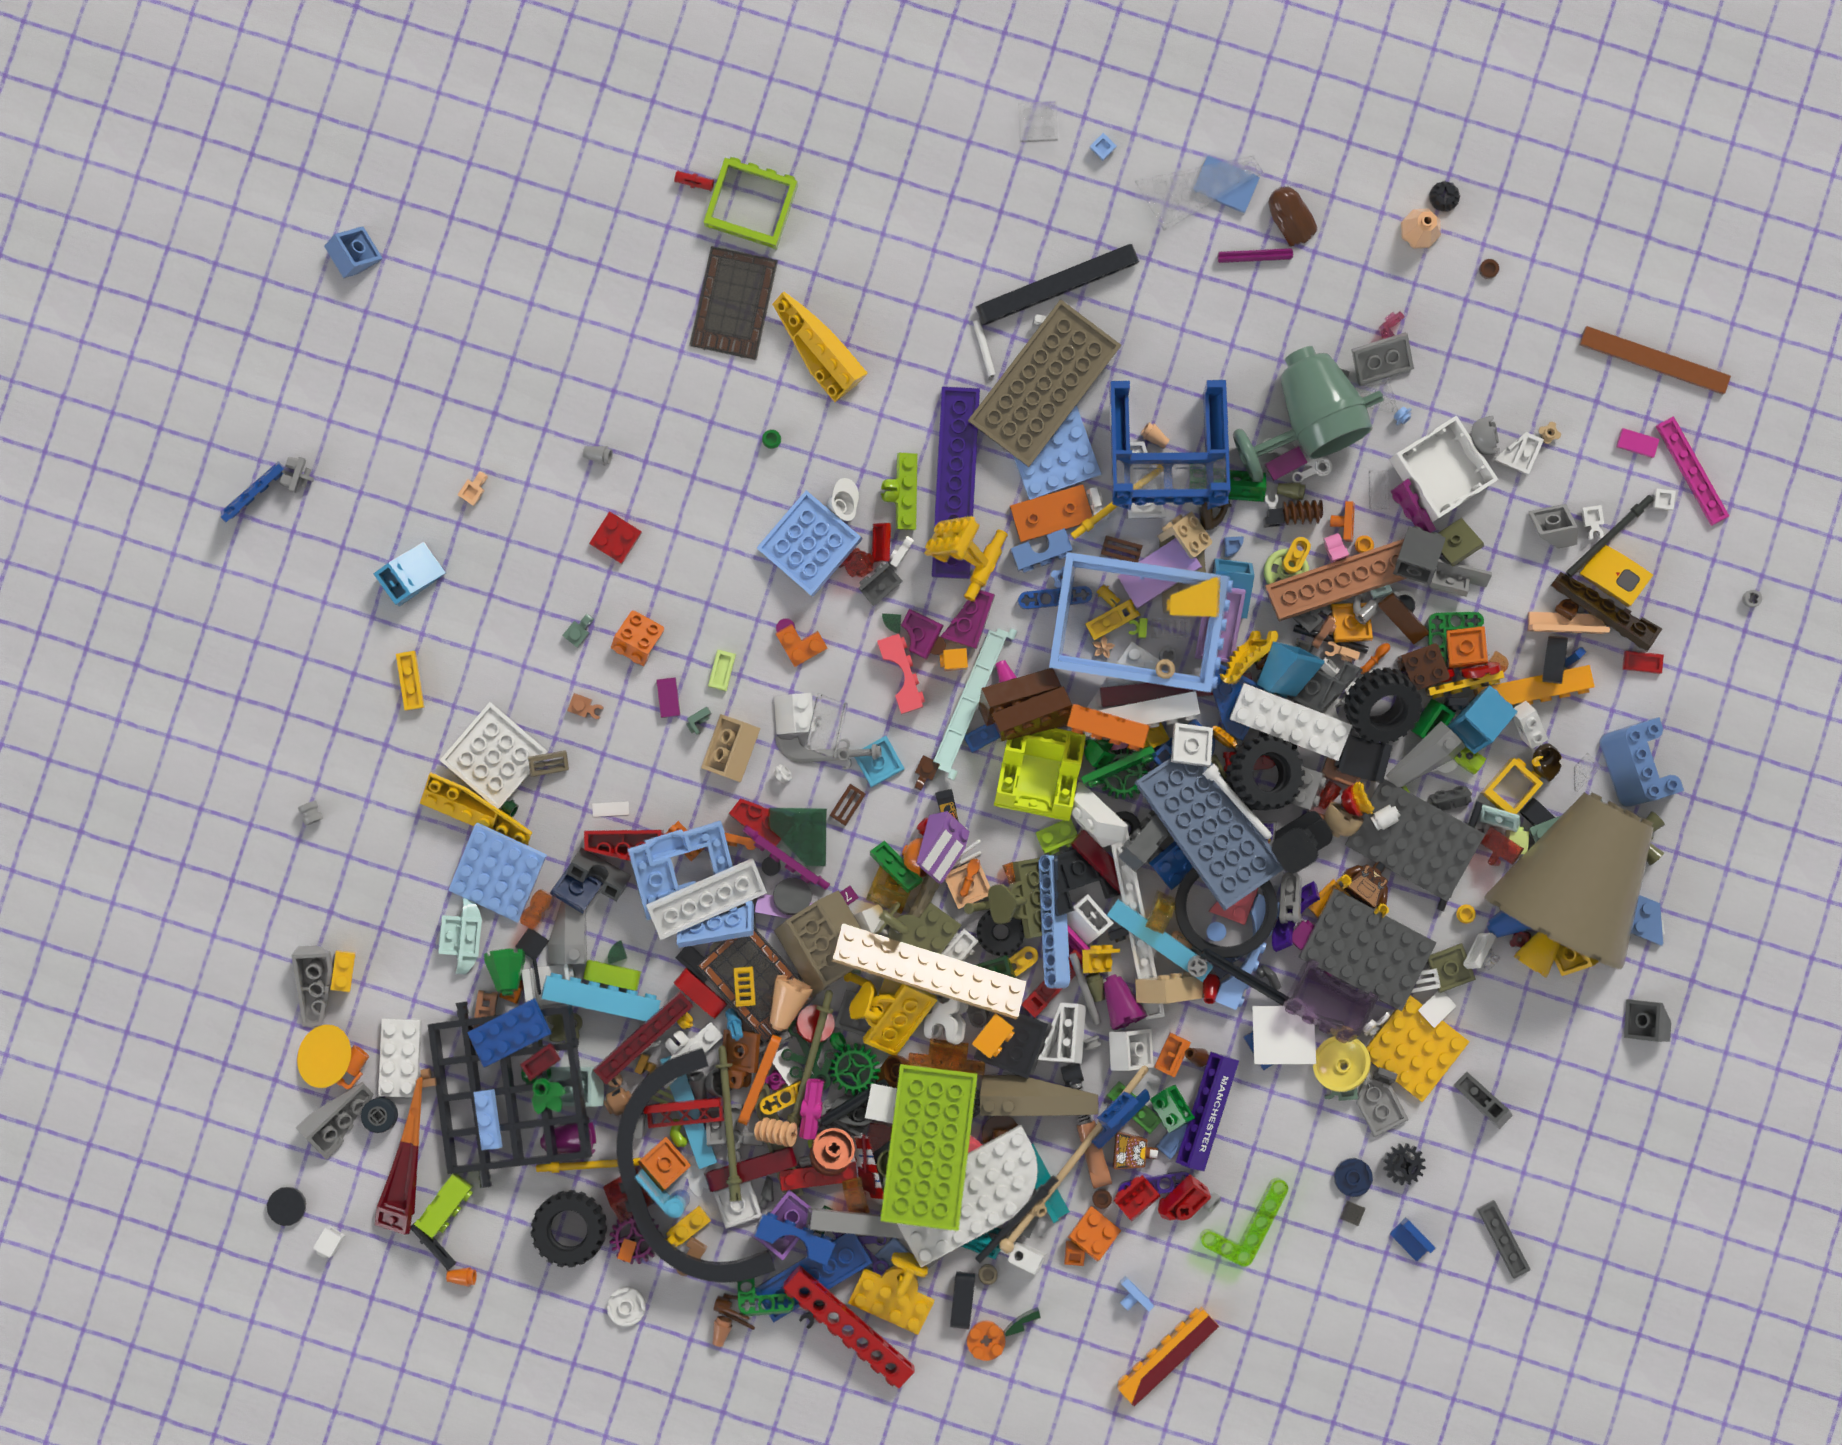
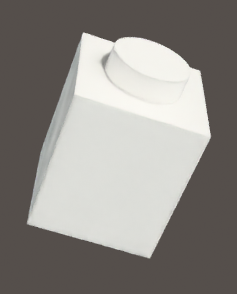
M327 1226L313 1248L317 1250L316 1253L321 1257L330 1258L337 1251L345 1234L331 1226Z

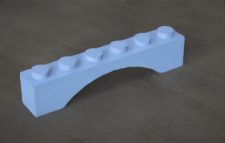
M1256 894L1250 910L1253 936L1260 929L1265 916V898L1260 894ZM1277 902V906H1278L1277 918H1278L1279 913H1280V907H1279L1280 903H1279V902ZM1263 942L1257 949L1248 953L1240 968L1249 974L1252 971L1255 972L1259 965L1258 956L1260 953L1263 954L1267 943ZM1231 975L1221 982L1215 1002L1237 1010V1007H1241L1245 997L1242 995L1244 990H1248L1250 986Z

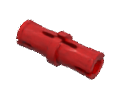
M679 170L676 171L674 182L689 185L693 189L697 187L712 191L714 179L700 177L696 173L692 175Z

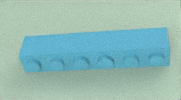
M556 973L545 976L541 999L647 1021L659 1010L661 1002L656 999V995L646 993L645 997L637 995L638 991L629 989L626 990V993L620 992L619 987L608 985L607 988H602L600 983L589 981L588 984L581 983L582 979L570 977V980L562 979L563 975Z

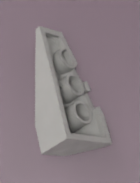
M1440 722L1386 776L1397 788H1401L1451 761L1466 746L1443 722Z
M561 901L548 943V964H585L587 962L586 910L582 914Z
M361 1082L311 1113L296 1129L327 1160L344 1142L343 1137L348 1130L351 1131L354 1126L352 1123L357 1115L361 1114L362 1108L371 1100L374 1094Z

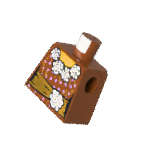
M1118 1131L1115 1135L1113 1169L1145 1167L1146 1159L1157 1160L1158 1148L1147 1147L1148 1140L1144 1137Z

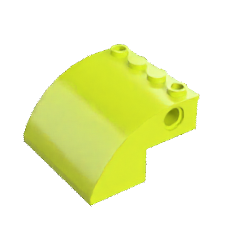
M1055 728L1006 740L994 806L1069 821L1074 804L1077 779L1082 764L1086 734L1082 735Z

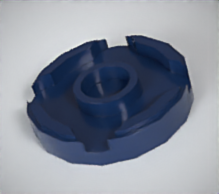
M1347 1158L1341 1161L1334 1172V1183L1338 1190L1350 1197H1358L1365 1194L1373 1182V1174L1369 1165L1357 1158Z

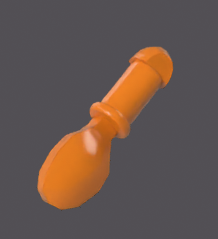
M1383 643L1377 647L1375 656H1371L1370 660L1364 666H1361L1363 669L1362 675L1367 671L1369 672L1375 664H1378L1379 659L1388 653L1391 648L1389 643Z
M977 858L970 860L967 866L968 875L964 878L965 880L960 890L961 897H966L969 894L968 891L971 883L974 881L972 877L980 870V861Z

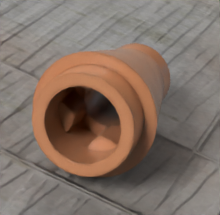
M718 1316L714 1321L713 1345L723 1347L733 1327L730 1318Z

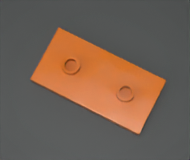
M1083 484L1010 505L1020 543L1064 528L1066 530L1080 526L1085 519L1092 517Z

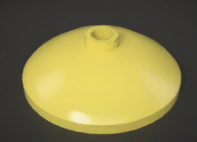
M1336 1035L1325 1040L1317 1048L1316 1064H1313V1071L1317 1080L1325 1088L1335 1092L1350 1091L1361 1085L1368 1076L1371 1066L1370 1055L1364 1044L1357 1038L1349 1035ZM1343 1065H1348L1347 1069L1342 1070Z

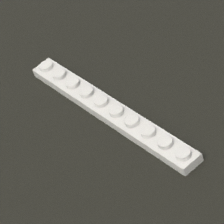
M1127 828L1126 840L1111 845L1122 902L1145 917L1137 873L1118 857L1123 851L1121 846L1127 840L1130 841ZM1128 931L1138 979L1156 978L1157 973L1151 946ZM1143 1003V1007L1148 1015L1146 1020L1165 1017L1163 1004Z

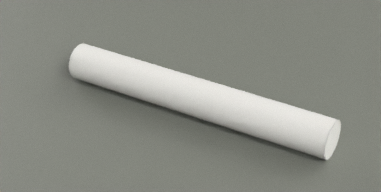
M976 320L973 322L988 377L996 375L981 321Z

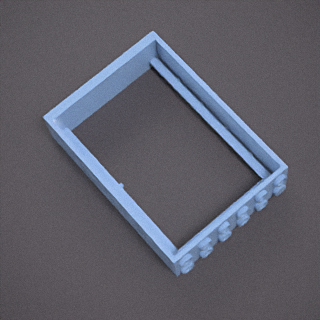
M1067 552L1049 667L1212 692L1213 688H1217L1218 677L1215 676L1216 669H1220L1221 664L1218 652L1223 650L1224 638H1221V633L1226 631L1227 619H1224L1225 611H1229L1230 600H1227L1228 592H1232L1233 581L1230 580V576ZM1076 567L1138 576L1140 579L1151 578L1197 585L1214 577H1221L1219 616L1209 617L1200 676L1174 673L1172 677L1163 679L1157 675L1154 669L1063 656Z

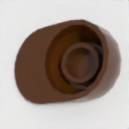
M889 1056L880 1067L881 1072L877 1073L879 1080H876V1083L885 1079L889 1087L897 1088L900 1064L910 1065L909 1061L903 1056Z

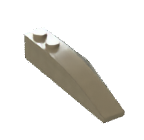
M983 1075L980 1116L1099 1114L1098 1094L1030 1077L1027 1079L1019 1075Z

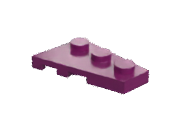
M980 590L975 602L967 600L961 611L940 637L977 649L995 594Z

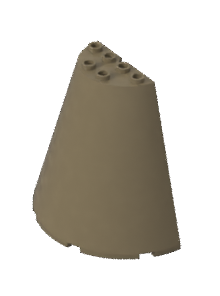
M1584 792L1488 891L1484 898L1491 904L1500 907V910L1521 923L1548 935V938L1586 957L1596 959L1602 964L1622 969L1625 965L1654 829L1652 826L1653 822L1645 818L1641 820V817L1627 809L1624 811L1623 808L1611 801L1605 803L1601 801V796L1593 792L1590 795Z

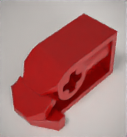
M1189 1174L1165 1199L1163 1197L1160 1199L1158 1212L1161 1218L1166 1220H1188L1212 1197L1208 1187Z

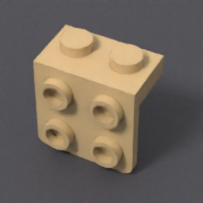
M1192 511L1183 517L1180 514L1172 519L1173 524L1169 522L1161 528L1163 532L1157 536L1163 542L1174 535L1191 559L1195 558L1212 544L1209 534Z

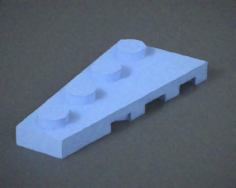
M752 900L746 902V905L743 907L732 908L729 912L716 915L678 932V947L682 948L752 936L754 934V904Z

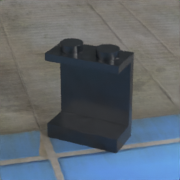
M1349 734L1339 760H1334L1335 771L1383 783L1392 745L1371 743V741H1366Z

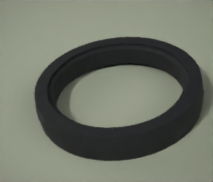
M1193 867L1182 879L1175 897L1177 924L1187 941L1201 952L1207 948L1223 958L1240 957L1262 945L1273 930L1278 910L1276 893L1270 880L1260 886L1265 898L1266 910L1263 923L1257 933L1242 944L1218 946L1201 938L1191 926L1187 916V897L1192 885L1200 877Z

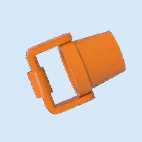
M356 1045L351 1048V1060L346 1072L355 1078L350 1085L341 1078L337 1082L339 1086H343L345 1089H352L363 1075L360 1070L369 1058V1055L363 1049Z

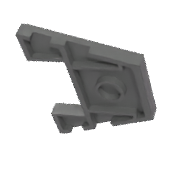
M1300 638L1296 639L1295 645L1309 653L1312 652L1314 648L1312 644ZM1345 661L1337 679L1318 670L1296 697L1290 695L1288 697L1315 711L1324 713L1363 669Z

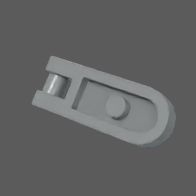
M1285 873L1281 879L1279 913L1281 923H1288V921H1294V923L1301 922L1302 880L1298 873ZM1293 909V913H1287V910Z

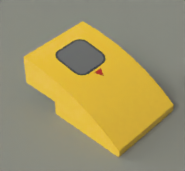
M1607 545L1594 555L1579 573L1608 596H1613L1626 607L1634 603L1653 577V574Z

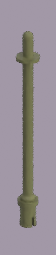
M831 990L826 991L822 1006L817 1005L816 1007L820 1011L794 1110L787 1117L789 1123L797 1124V1131L802 1119L800 1111L802 1101L805 1098L806 1082L811 1077L827 1015L834 1011L829 1008L833 996Z
M721 1045L718 1049L720 1065H715V1068H720L730 1174L726 1184L729 1185V1202L742 1200L740 1188L742 1179L737 1175L728 1067H731L732 1063L727 1064L726 1047Z

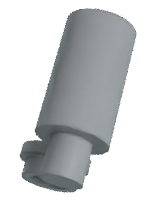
M1366 592L1354 596L1353 611L1356 620L1361 624H1366L1380 610L1378 603L1382 600L1381 598L1377 597L1375 600H1370L1361 608L1360 602L1366 599Z

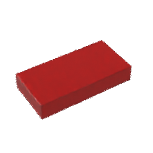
M891 523L873 524L872 562L890 561Z
M1626 650L1624 651L1622 670L1662 674L1664 655Z

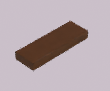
M1394 592L1378 603L1381 610L1413 645L1429 634L1427 628Z

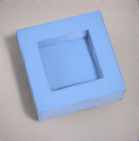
M1103 133L1089 148L1104 161L1117 146Z

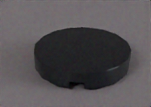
M281 1187L274 1191L268 1199L267 1213L276 1224L282 1226L293 1225L305 1215L306 1199L296 1188Z

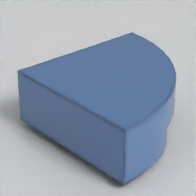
M1244 536L1224 538L1225 557L1232 556L1239 551L1243 544Z

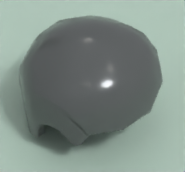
M715 1068L707 1074L705 1086L707 1092L712 1096L723 1098L720 1068Z

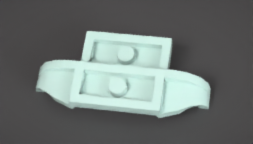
M463 898L461 916L442 915L438 954L457 955L458 960L455 974L462 975L469 972L478 958L482 924L480 911L476 903L466 898Z

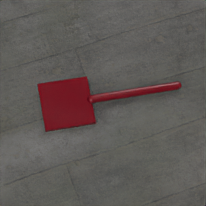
M863 1134V1168L858 1167V1183L860 1188L876 1195L875 1175L867 1171L866 1137Z

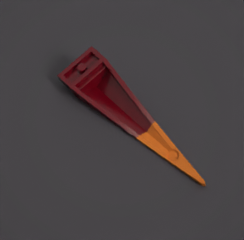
M419 1077L416 1082L402 1138L377 1205L374 1224L403 1235L410 1234L412 1215L415 1214L422 1077Z

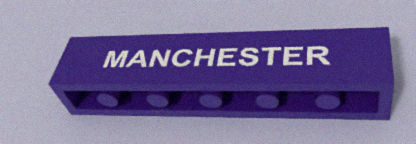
M1210 1052L1192 1109L1195 1119L1187 1124L1176 1163L1191 1169L1205 1171L1239 1060Z

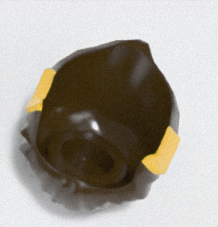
M1542 744L1533 753L1532 767L1540 777L1549 782L1561 770L1560 760L1562 756L1552 744Z

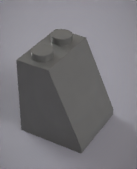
M1409 526L1393 574L1430 585L1446 537L1436 532L1424 531L1417 526Z

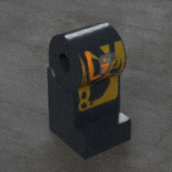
M952 789L935 792L940 813L948 811L958 820Z

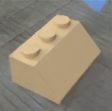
M720 714L701 768L741 782L760 728Z

